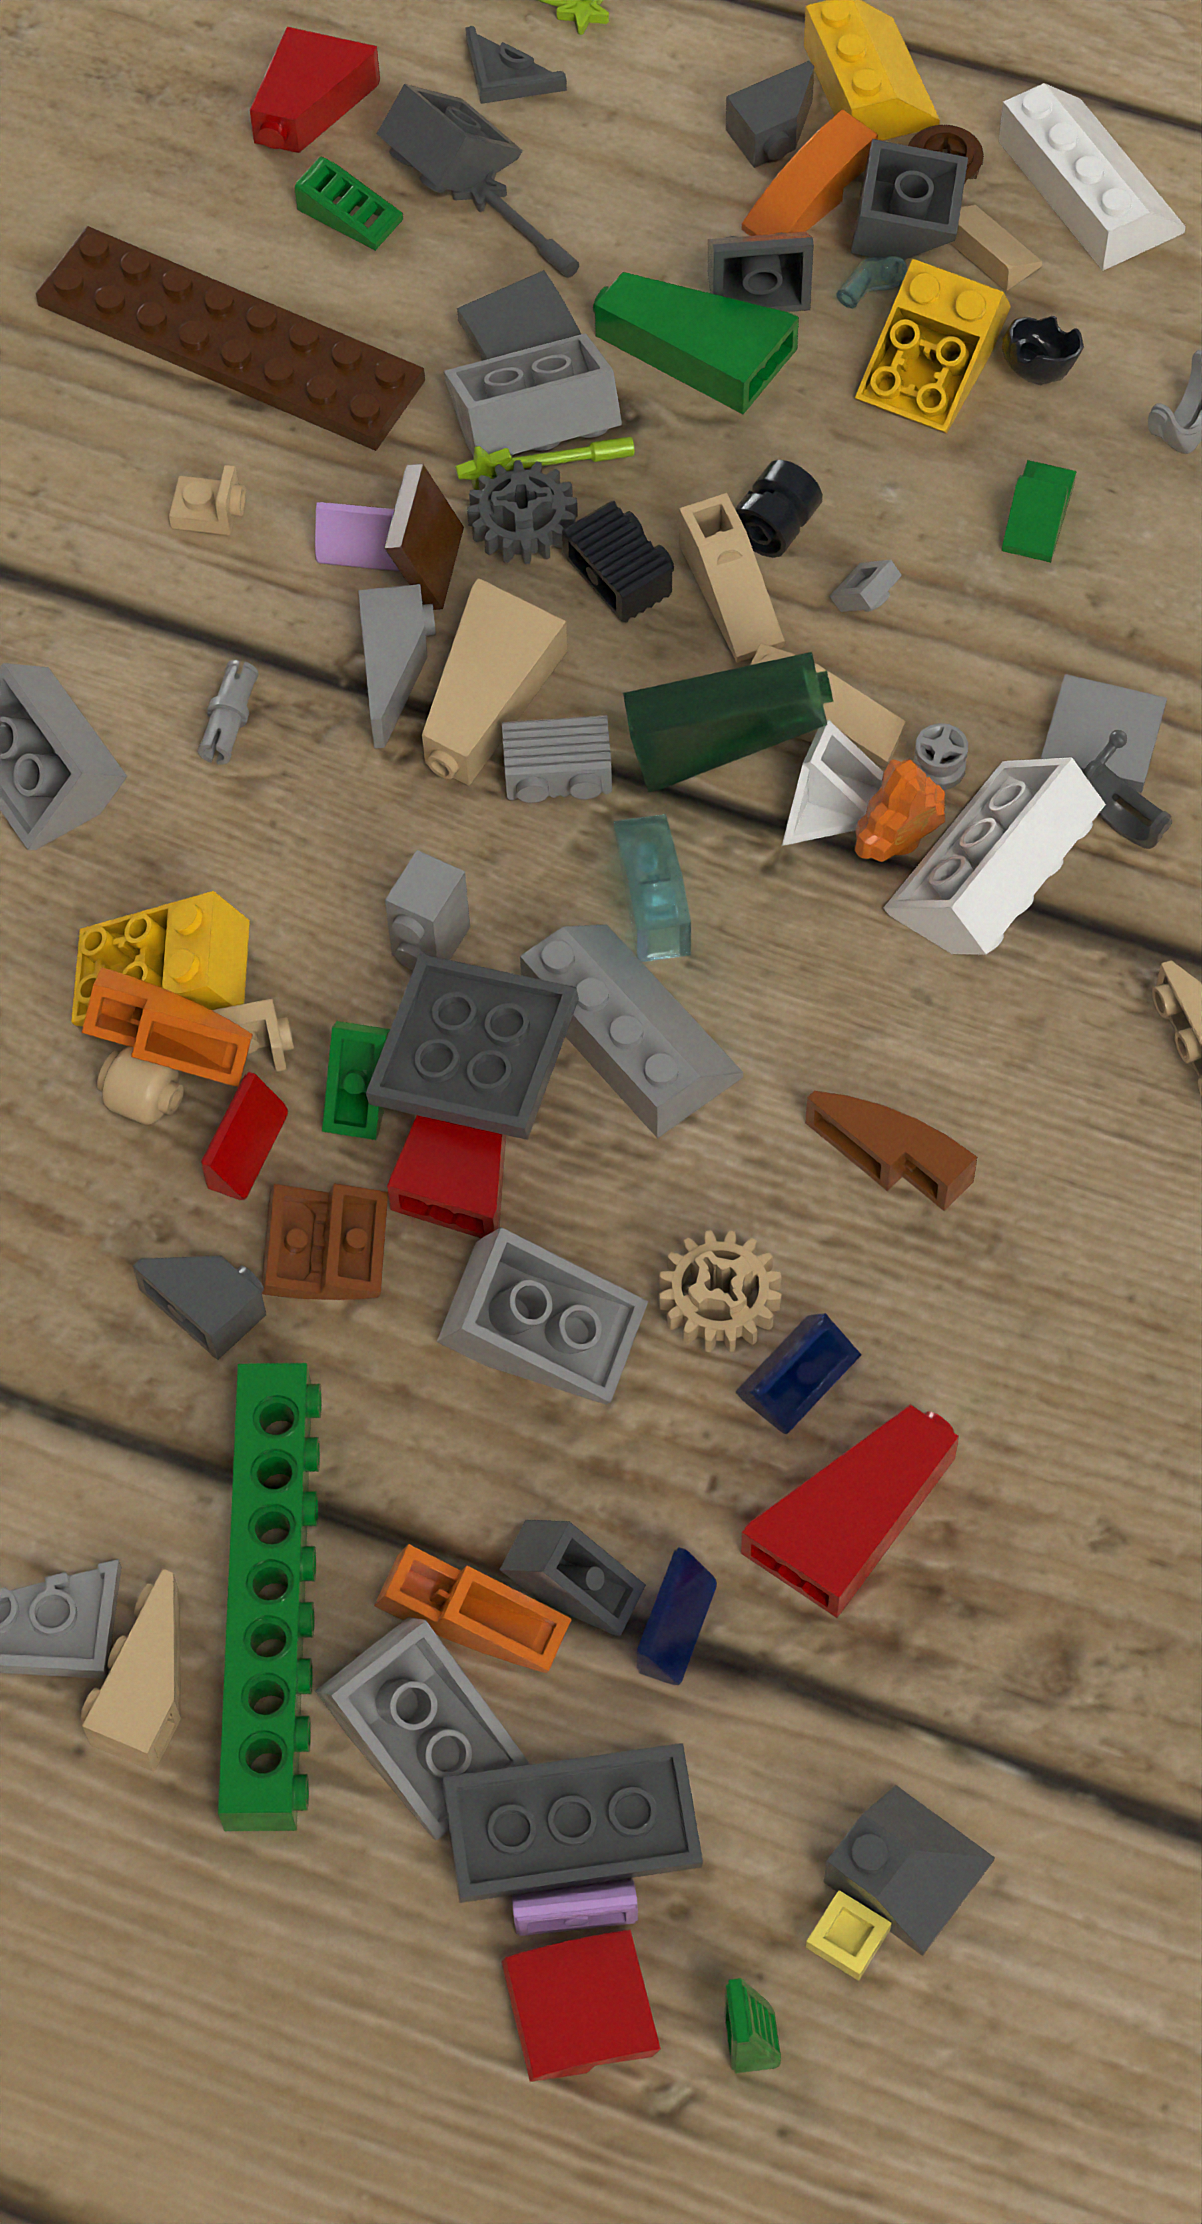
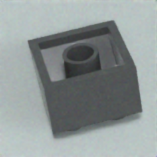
M408 84L403 85L377 132V135L391 146L389 150L391 156L407 166L415 167L422 173L419 177L420 181L439 193H444L446 189L461 192L466 188H472L487 178L488 174L495 170L496 174L516 161L523 151L462 98Z
M872 139L862 179L851 253L900 262L955 241L968 157Z
M807 232L708 239L707 272L710 293L785 312L810 310L813 237Z

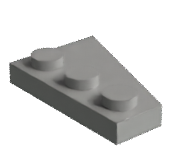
M119 1559L98 1564V1569L70 1576L66 1572L45 1577V1582L10 1591L6 1587L0 1588V1673L106 1679L122 1569Z

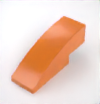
M843 109L839 111L798 150L778 173L742 222L741 230L749 236L797 233L809 230L843 202V188L864 172L872 139L878 140V134Z
M103 967L93 984L82 1029L84 1034L133 1047L131 1055L133 1058L239 1087L253 1036L249 1031L201 1004L167 989Z
M410 1544L397 1555L374 1605L402 1620L408 1617L426 1620L436 1635L498 1659L543 1673H547L550 1670L572 1619L468 1565L459 1570Z

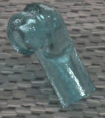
M898 256L865 259L859 263L837 291L836 296L842 305L853 309L867 292L890 290L898 287L904 280L908 270L907 264Z

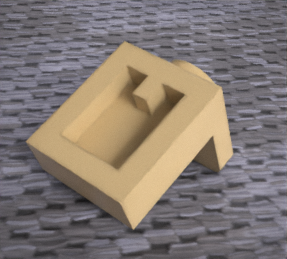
M225 465L221 480L179 476L169 513L171 528L231 535L235 515H243L246 503V487L238 483L236 466Z
M273 999L212 1010L253 1034L248 1054L256 1051L258 1048L271 1046L276 1072L287 1070L283 1051L292 1050L294 1047L288 1018H276Z

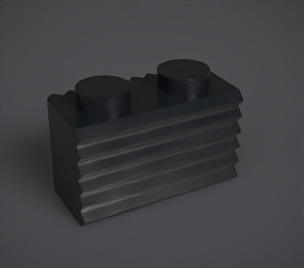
M610 501L562 530L564 557L622 622L627 623L631 617L635 618L639 612L644 613L647 607L652 608L656 602L660 603L664 597L668 598L671 595L672 572L674 571V563L671 556L663 546L657 545L653 547L652 542L647 540L638 518L630 511L623 513L622 509L617 507L615 501Z

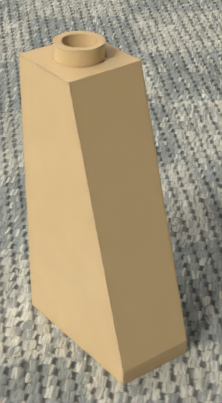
M480 578L472 585L422 733L425 764L434 773L445 779L454 778L470 786L503 741L502 722H512L519 719L567 653V622Z

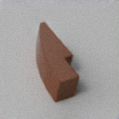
M814 1090L807 1097L805 1123L886 1191L903 1177L945 1211L974 1182L978 1157L946 1134L926 1123L887 1106L848 1095Z

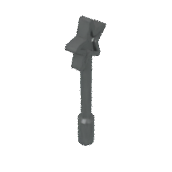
M495 170L490 172L487 178L472 188H466L461 192L452 190L455 201L472 199L479 212L484 211L486 203L490 204L540 249V255L565 277H571L577 272L579 262L553 239H546L500 198L507 196L506 185L494 180L496 176Z

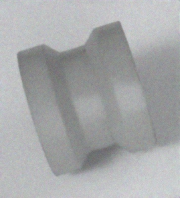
M937 723L923 729L916 738L914 762L926 773V777H930L943 790L951 789L959 784L965 775L968 741L965 734L959 728L950 724ZM946 758V762L941 763L942 759Z

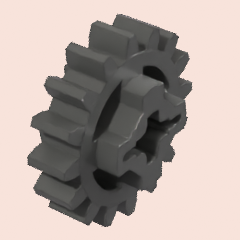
M516 460L513 471L507 472L499 464L495 466L496 478L491 479L484 475L479 477L480 490H470V506L467 507L468 526H472L473 540L475 542L485 541V553L491 555L500 549L503 551V560L507 563L511 561L514 554H521L524 563L530 564L532 553L538 552L544 559H549L551 545L563 549L562 530L576 522L578 506L577 498L573 497L571 482L560 483V471L554 469L545 475L542 473L541 462L537 461L531 470H524L521 460Z

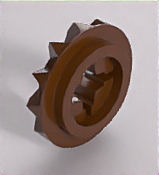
M935 125L918 132L908 144V146L943 152V149H947L948 154L968 157L965 183L968 179H977L980 167L983 165L984 153L981 143L972 133L957 126Z

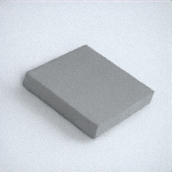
M1065 674L1040 759L1072 757L1083 772L1086 766L1095 760L1108 744L1110 734L1115 730H1122L1127 735L1126 745L1122 748H1117L1105 765L1134 790L1142 793L1167 698Z

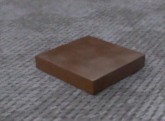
M424 464L407 465L384 549L409 585L420 584L422 604H433V610H440L444 608L464 526Z

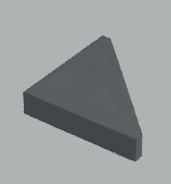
M474 26L465 27L466 41L481 104L567 91V79L563 71L551 72L534 63V58L504 42L498 45L476 33Z

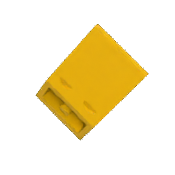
M912 258L855 399L947 434L992 354L1011 306L1005 293Z
M215 891L80 928L71 1023L75 1026L84 1025L93 984L102 967L167 989L210 1010L244 1004L250 920Z

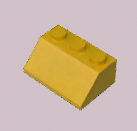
M826 0L805 5L804 48L810 62L814 65V71L834 116L843 109L877 133L878 140L881 141L920 132L925 128L940 125L937 112L893 17L862 0Z

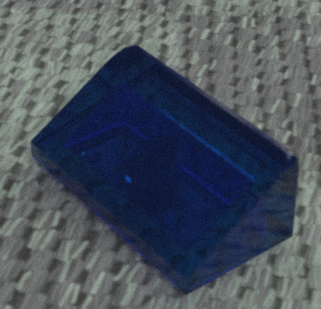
M826 1313L809 1315L736 1390V1394L783 1434H788L862 1354Z
M678 1547L673 1552L637 1649V1669H639V1674L671 1685H680L684 1678L717 1588V1581L714 1576L686 1549Z

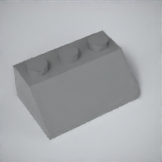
M586 333L444 371L445 381L466 445L473 456L476 446H481L488 454L509 448L511 457L513 454L531 449L538 451L549 450L557 447L561 441L579 436L585 438L598 437L606 433L609 428L622 425L613 369Z
M3 663L0 666V811L28 850H37L100 815L127 778V775L49 667Z

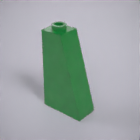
M622 272L610 287H603L593 304L596 337L742 415L798 349L799 317L792 313Z

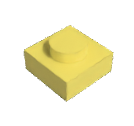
M838 1890L806 1941V1948L859 1981L889 1933L892 1923Z

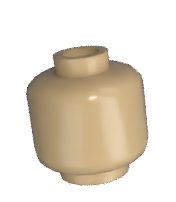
M130 1046L125 1047L120 1052L113 1051L105 1060L97 1081V1088L102 1092L104 1105L110 1111L142 1125L156 1123L164 1113L172 1115L178 1108L184 1093L183 1085L178 1083L179 1070L131 1057L133 1047Z

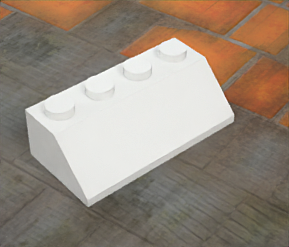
M1043 83L1003 101L999 143L1102 271L1185 233L1186 226L1080 98Z
M1072 757L1002 761L883 908L890 917L951 954L987 955V953L994 950L1004 938L1003 933L1014 919L1031 906L1034 894L1045 880L1061 868L1063 858L1076 841L1083 838L1093 826L1092 821L1106 804Z

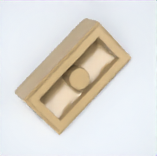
M977 205L961 207L957 236L955 241L950 244L1006 292L1042 267L1043 261Z

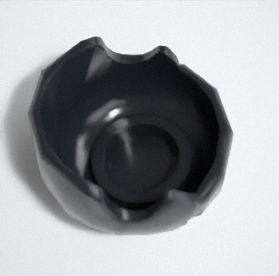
M1049 316L1040 320L1031 317L1015 319L1002 339V352L1011 369L1028 382L1038 385L1062 380L1074 366L1084 348L1082 334L1079 329L1074 328L1070 332H1064L1058 326L1057 317Z

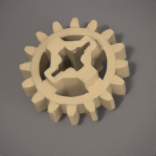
M710 1230L705 1232V1242L703 1245L698 1246L690 1238L684 1240V1257L670 1252L668 1255V1269L670 1271H662L659 1276V1288L664 1290L659 1293L660 1310L670 1311L667 1314V1326L670 1330L685 1326L683 1342L689 1345L699 1336L704 1338L706 1352L713 1350L716 1341H724L728 1351L735 1352L736 1338L743 1337L753 1345L757 1342L756 1326L767 1330L773 1327L774 1315L771 1311H780L782 1294L777 1292V1290L781 1289L782 1277L780 1272L771 1271L773 1268V1256L771 1253L756 1256L757 1240L751 1238L743 1246L736 1244L735 1231L729 1230L724 1242H716V1238ZM692 1274L694 1284L688 1287V1294L683 1297V1285L689 1275ZM757 1286V1299L753 1306L749 1308L747 1306V1297L752 1295V1288Z

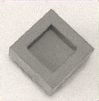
M892 560L859 563L830 595V598L840 612L857 610L869 612L881 606L889 598L890 593L888 590L902 575Z

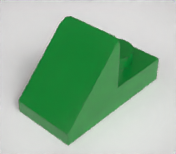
M1027 460L1024 473L1018 477L1002 544L1003 552L1051 563L1075 485L1077 471Z
M336 1021L332 1026L322 1132L371 1140L378 1138L385 1108L370 1105L366 1091L390 1029Z

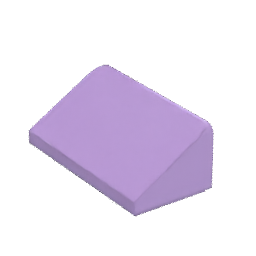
M317 502L315 529L316 561L320 564L399 571L384 549L394 509Z
M632 1878L512 1895L515 1930L519 1936L634 1924L635 1921H638L637 1896Z

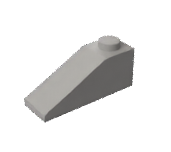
M420 584L358 590L374 749L385 748L428 657L426 636L436 635L433 604L422 605Z

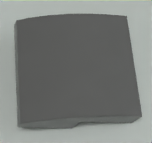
M545 270L457 308L458 322L481 354V361L581 335L569 309Z

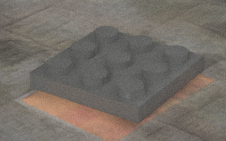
M419 954L366 1091L369 1104L528 1140L579 1000L577 988Z

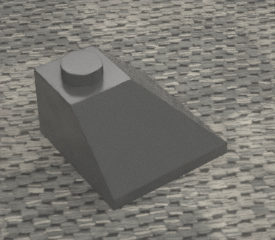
M895 1785L861 1815L827 1859L824 1883L836 1892L840 1890L892 1923L890 1932L923 1956L994 1862L995 1857Z

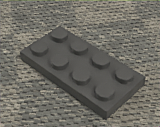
M683 1743L443 1777L442 1784L459 1903L702 1867L703 1858Z

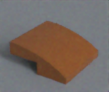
M336 1183L333 1184L330 1192L274 1184L269 1198L262 1275L264 1291L262 1294L321 1300L378 1298L381 1294L388 1192Z

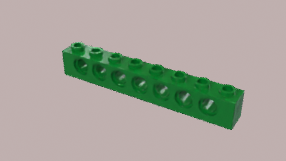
M307 1363L238 1364L218 1815L225 1832L297 1831L298 1811H308L309 1778L308 1774H299L300 1752H310L311 1746L310 1716H301L302 1694H312L313 1687L312 1658H303V1638H313L315 1627L314 1602H305V1582H315L316 1547L307 1546V1526H317L318 1494L317 1491H309V1472H319L320 1442L319 1437H310L311 1418H321L322 1393L320 1383H311ZM277 1421H286L292 1424V1427L287 1432L280 1435H272L265 1432L268 1426ZM282 1474L291 1478L287 1485L279 1489H268L263 1486L264 1482L273 1475ZM272 1529H283L289 1532L286 1539L278 1544L271 1545L260 1541L262 1536ZM281 1584L287 1587L286 1592L276 1600H264L258 1597L260 1591L267 1585ZM276 1639L285 1643L283 1650L273 1657H262L256 1654L257 1648L267 1640ZM276 1696L283 1700L282 1706L275 1713L261 1715L253 1711L256 1703L264 1697ZM271 1753L282 1758L278 1767L269 1773H257L251 1769L254 1760L263 1754Z

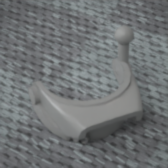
M1197 350L1192 357L1189 383L1182 401L1174 414L1168 406L1157 403L1153 406L1148 416V428L1151 434L1162 438L1173 449L1184 454L1194 451L1202 441V350Z

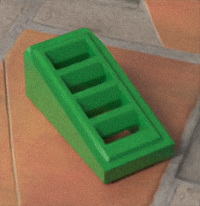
M322 156L313 163L295 184L298 211L375 251L403 220V212L343 168ZM338 196L341 197L337 204L333 202ZM356 206L360 207L353 216L349 214ZM373 214L378 216L369 228L364 225Z
M743 1979L728 1980V1984L725 1987L724 2017L731 2069L735 2070L736 2074L779 2067L781 2064V2052L776 2017L772 2006Z

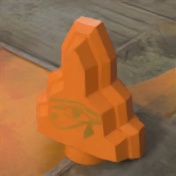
M892 759L883 773L881 788L869 800L866 814L857 822L855 831L857 838L855 852L860 858H873L883 862L894 855H906L913 852L919 846L921 838L945 823V791L939 785H936L930 777H926V773L911 759L903 760L902 762Z

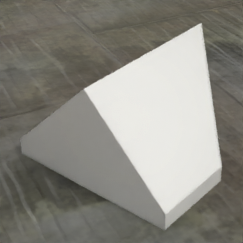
M830 720L821 722L802 764L782 846L855 831L857 822L866 814L869 800L882 786L884 772Z

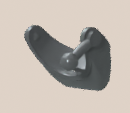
M1115 730L1110 734L1108 744L1096 759L1086 766L1083 773L1106 804L1099 813L1102 819L1124 838L1144 849H1151L1157 845L1163 834L1171 826L1172 816L1139 794L1105 765L1116 749L1122 748L1127 742L1126 733L1122 730ZM1120 798L1149 819L1152 822L1151 825L1147 826L1116 801Z

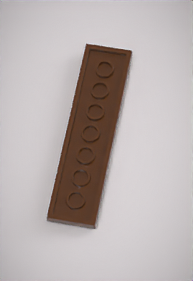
M89 226L83 230L36 292L38 306L375 451H377L425 382V371L421 366Z

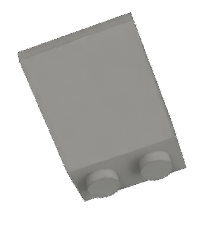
M500 1227L476 1241L437 1342L487 1367L607 1405L612 1401L648 1301Z
M406 1618L315 1690L350 1740L435 1840H438L449 1831L442 1784L443 1777L530 1765L426 1620Z

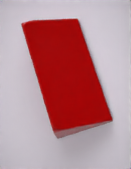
M249 1071L247 1075H244L201 1160L208 1189L238 1200H245L248 1197L288 1116V1109L282 1100L256 1074Z

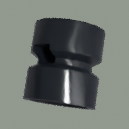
M780 459L771 461L753 484L752 491H749L735 508L747 532L753 551L771 558L782 556L799 534L800 527H803L822 503L823 494L816 480L802 467L790 461Z

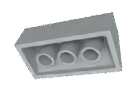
M608 925L563 926L520 956L522 976L577 988L579 1000L565 1037L657 1139L743 1078V1071Z

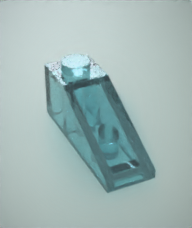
M666 814L614 821V832L636 957L641 962L690 956L691 919L683 876Z

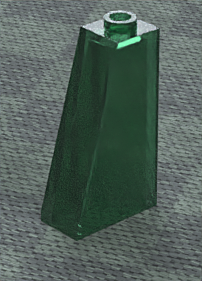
M812 652L623 693L630 738L648 793L669 787L826 726L828 724L824 704L834 702L827 670L817 672Z

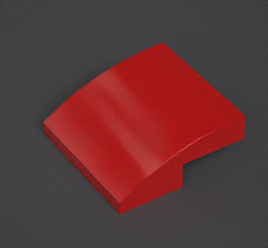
M631 1929L551 1944L505 1957L501 1961L530 2082L587 2074L597 2065L650 2058L661 2050Z

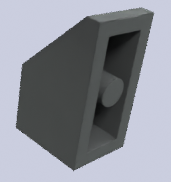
M810 60L726 96V131L754 168L771 160H778L787 153L796 150L813 101L814 65Z
M222 1256L141 1258L133 1265L140 1291L217 1360L266 1316L262 1297L264 1287L260 1280L245 1266L241 1265L236 1269Z
M525 1520L500 1568L504 1574L539 1602L612 1635L622 1634L646 1584L570 1521Z

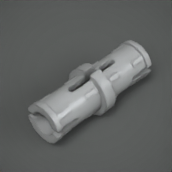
M240 660L229 661L225 668V675L218 696L210 700L207 709L210 719L202 743H200L197 750L199 756L207 762L212 763L215 751L217 750L219 751L217 764H227L232 755L231 751L239 727L242 728L247 723L249 717L247 703L254 682H256L259 675L258 670L248 662H244L240 675L237 673Z

